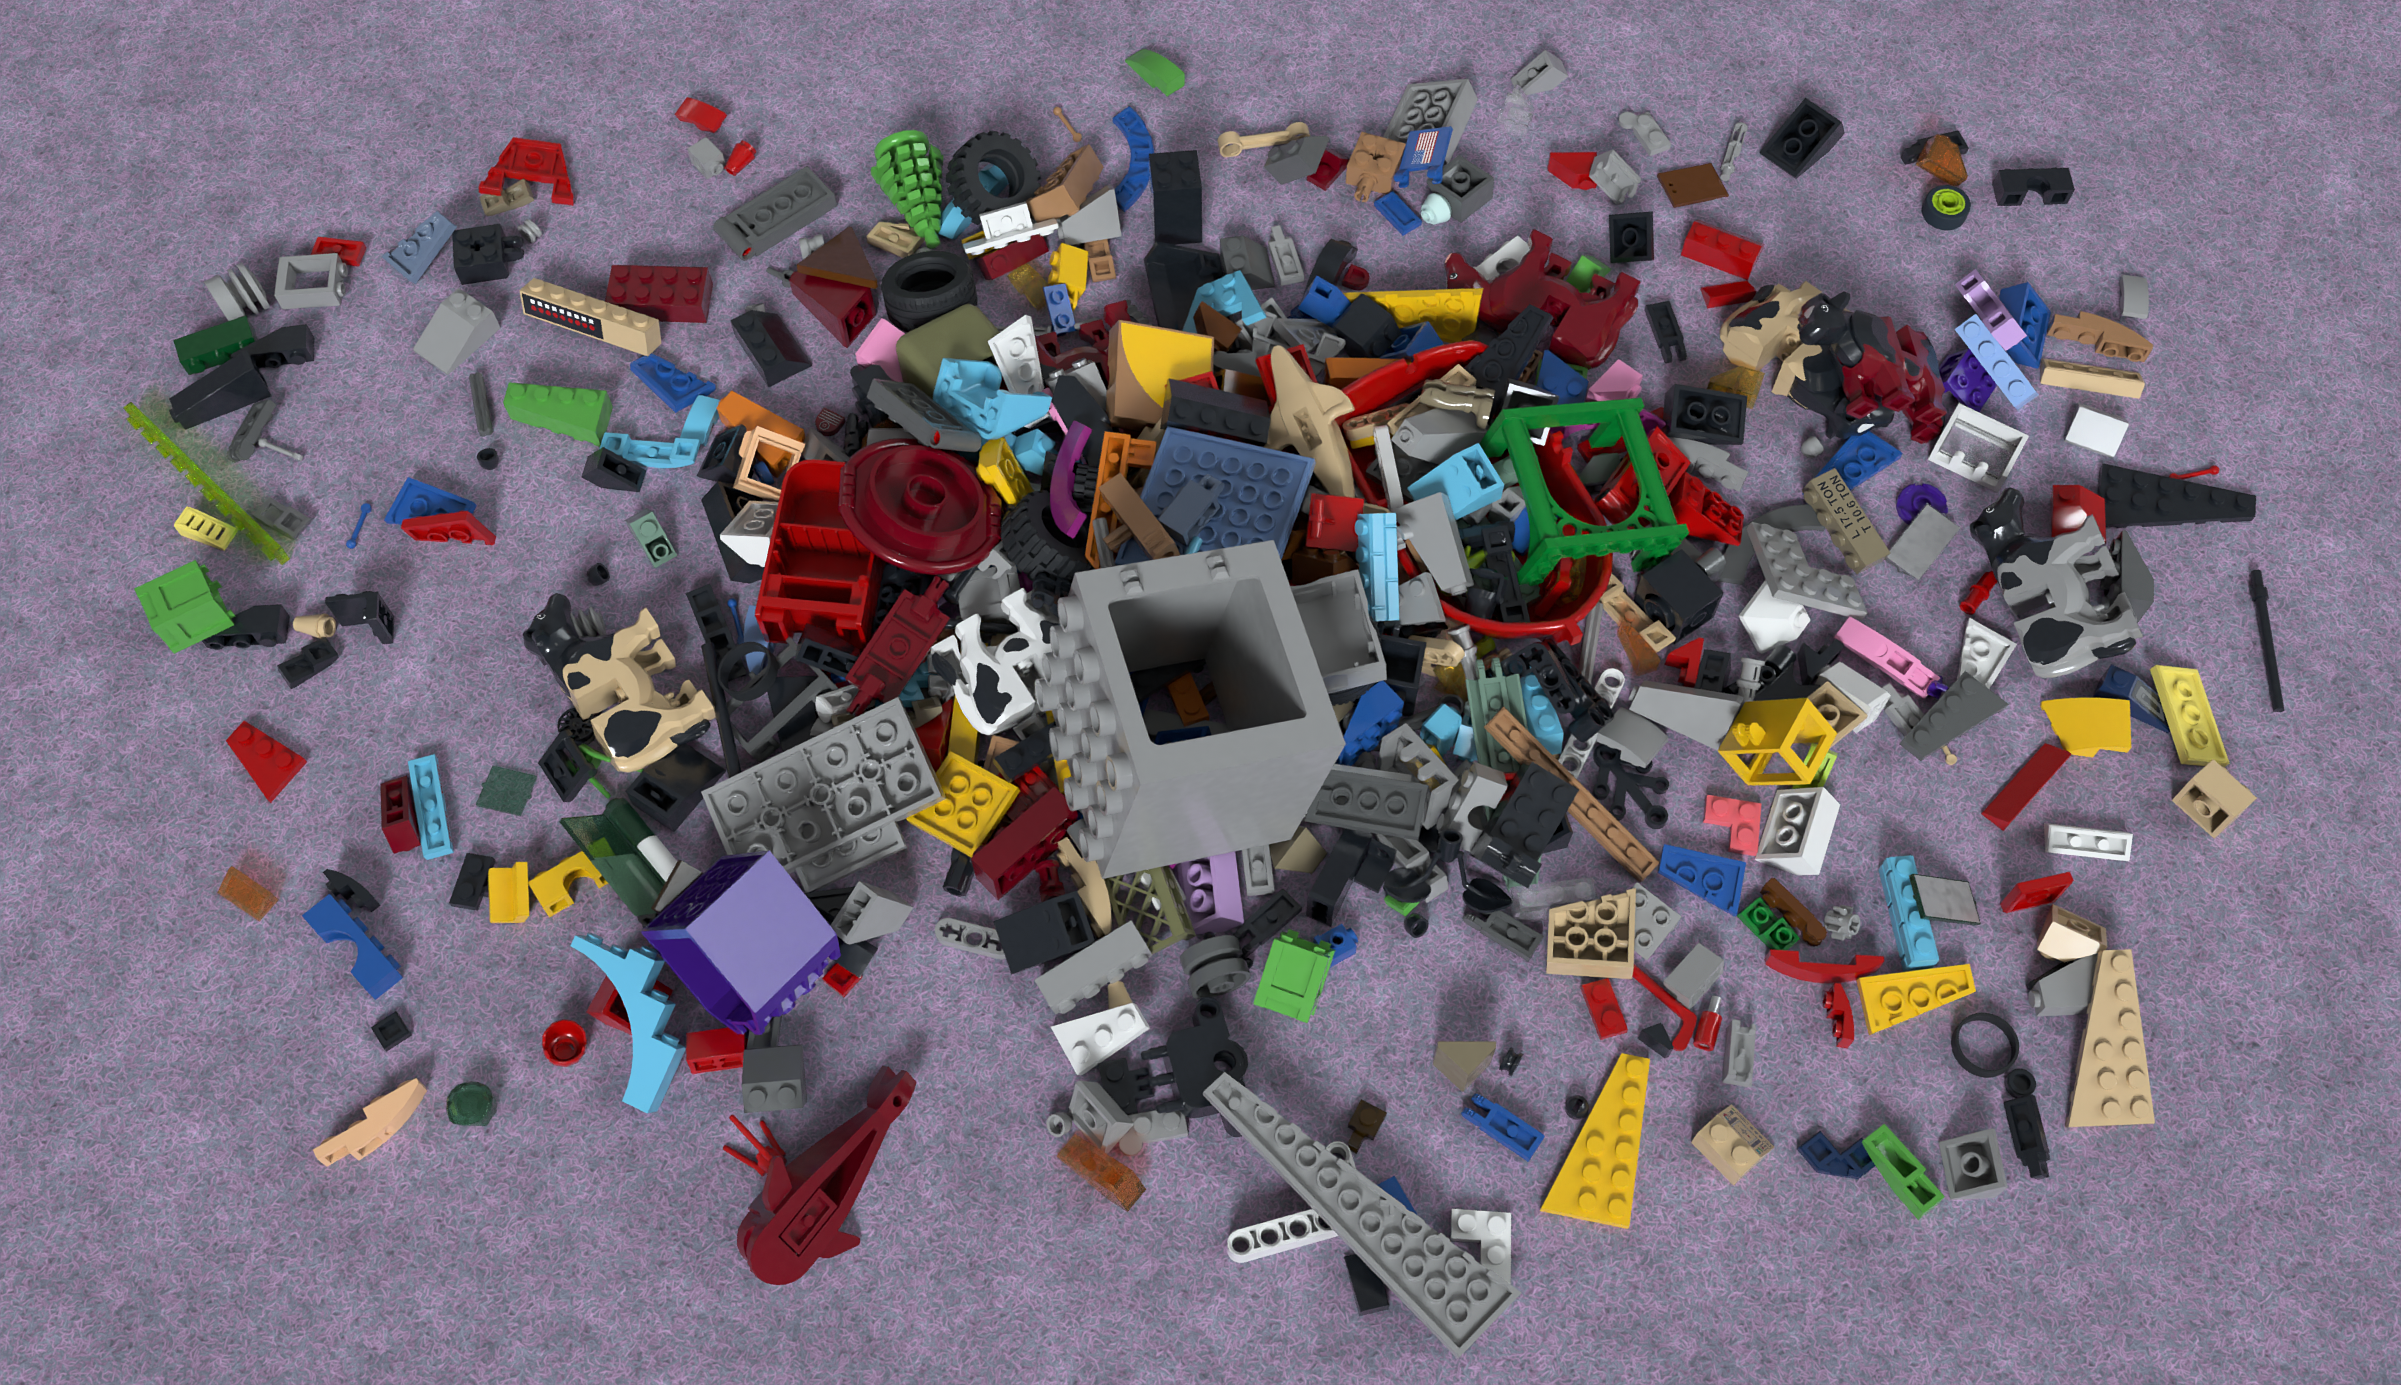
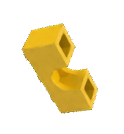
M602 839L588 844L583 851L576 855L564 858L557 866L550 870L538 873L528 884L550 918L574 904L569 894V888L576 879L589 877L595 881L598 888L608 884L591 861L614 857Z

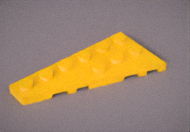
M1483 288L1347 292L1343 294L1351 304L1360 294H1365L1392 315L1399 329L1429 321L1442 341L1454 343L1462 341V338L1475 332Z
M1621 1053L1540 1211L1625 1229L1629 1228L1648 1081L1649 1058Z

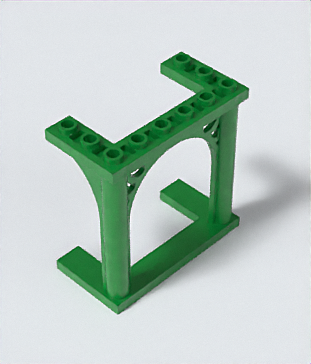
M1642 398L1502 409L1479 443L1487 457H1499L1508 448L1526 504L1530 528V544L1527 561L1517 573L1519 585L1529 584V586H1536L1541 584L1559 560L1566 557L1579 559L1586 555L1596 554V556H1605L1613 552L1626 554L1633 550L1642 549L1631 562L1633 572L1644 571L1650 566L1654 568L1660 564V561L1681 545L1683 539L1689 534L1686 524H1677L1639 413L1645 407ZM1601 423L1588 439L1591 448L1614 446L1622 436L1639 484V501L1634 513L1625 521L1610 526L1587 524L1566 513L1554 501L1547 489L1528 429ZM1644 506H1648L1649 511L1644 510ZM1555 515L1561 518V520L1557 524V518L1555 517ZM1638 517L1647 519L1653 527L1644 528L1638 522ZM1567 524L1572 525L1575 529V535L1564 536L1562 532L1563 526ZM1632 526L1634 529L1628 530L1627 527ZM1582 531H1587L1589 533L1581 535Z

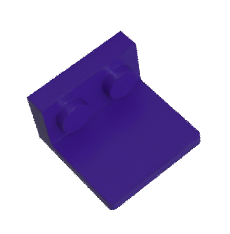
M1969 348L1947 355L1939 367L1940 377L1945 388L1944 393L1950 391L1960 404L1977 412H1980L1997 386Z

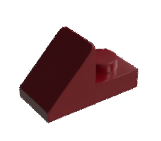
M1325 148L1316 173L1307 176L1306 180L1326 191L1347 168L1350 158L1334 149Z

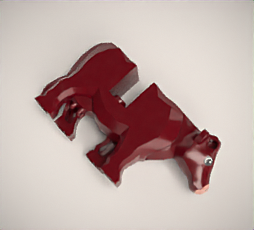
M1535 229L1532 230L1528 240L1530 250L1523 256L1520 263L1504 274L1488 280L1471 267L1462 254L1451 253L1448 255L1444 263L1447 277L1446 289L1483 288L1478 314L1479 319L1487 323L1494 331L1503 334L1508 329V325L1531 304L1551 314L1554 318L1550 324L1558 326L1552 336L1549 351L1564 363L1582 366L1588 370L1599 367L1608 359L1616 346L1621 329L1634 316L1638 308V299L1635 296L1638 293L1641 282L1623 272L1619 273L1615 283L1594 274L1591 279L1589 293H1580L1570 283L1563 281L1564 277L1570 272L1572 262L1552 252L1549 255L1553 239Z

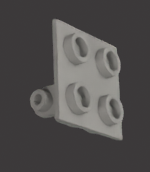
M1636 882L1633 888H1636L1634 951L1648 960L1667 935L1676 928L1682 916Z

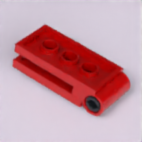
M1657 426L1650 430L1647 438L1667 495L1669 496L1691 462ZM1628 452L1605 483L1600 494L1594 499L1602 515L1612 525L1628 519L1634 513L1639 501V484ZM1644 506V510L1649 511L1648 506ZM1638 517V522L1644 528L1650 524V521ZM1632 526L1627 527L1628 530L1634 529Z

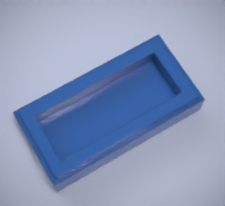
M1394 191L1374 201L1375 208L1402 236L1422 225V220Z

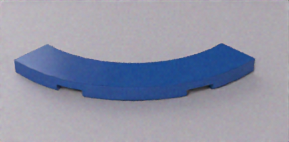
M1130 106L1112 118L1113 123L1124 134L1131 153L1128 173L1114 189L1117 206L1124 212L1145 191L1150 181L1149 154L1154 153L1152 138L1146 129L1144 121Z

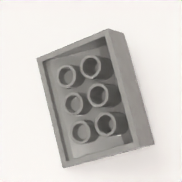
M1469 79L1408 84L1383 138L1406 144L1410 131L1451 126L1453 131L1443 166L1448 164L1478 100Z

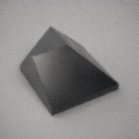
M1653 211L1609 215L1610 263L1654 260Z

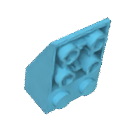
M1477 443L1454 454L1407 489L1414 501L1439 492L1444 493L1449 497L1455 520L1501 499L1504 483L1480 444Z

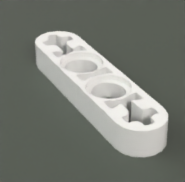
M1388 426L1373 427L1374 443L1385 497L1388 503L1387 507L1393 513L1392 509L1403 506L1400 482Z

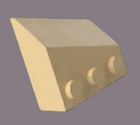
M1636 888L1613 896L1611 894L1601 896V899L1588 902L1580 901L1549 909L1546 974L1632 979L1634 968Z

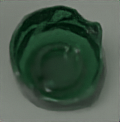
M470 1081L458 1084L450 1091L447 1097L446 1112L449 1121L455 1125L487 1126L497 1111V1102L494 1094L488 1086L479 1082Z

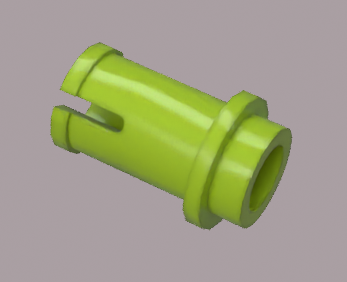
M1485 635L1474 644L1477 646V653H1475L1477 660L1496 648L1495 642L1491 637L1489 638V636Z

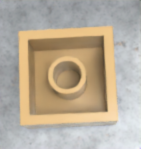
M2213 759L2182 788L2172 801L2215 839L2257 797L2251 793L2248 787L2237 781L2225 767L2219 765Z

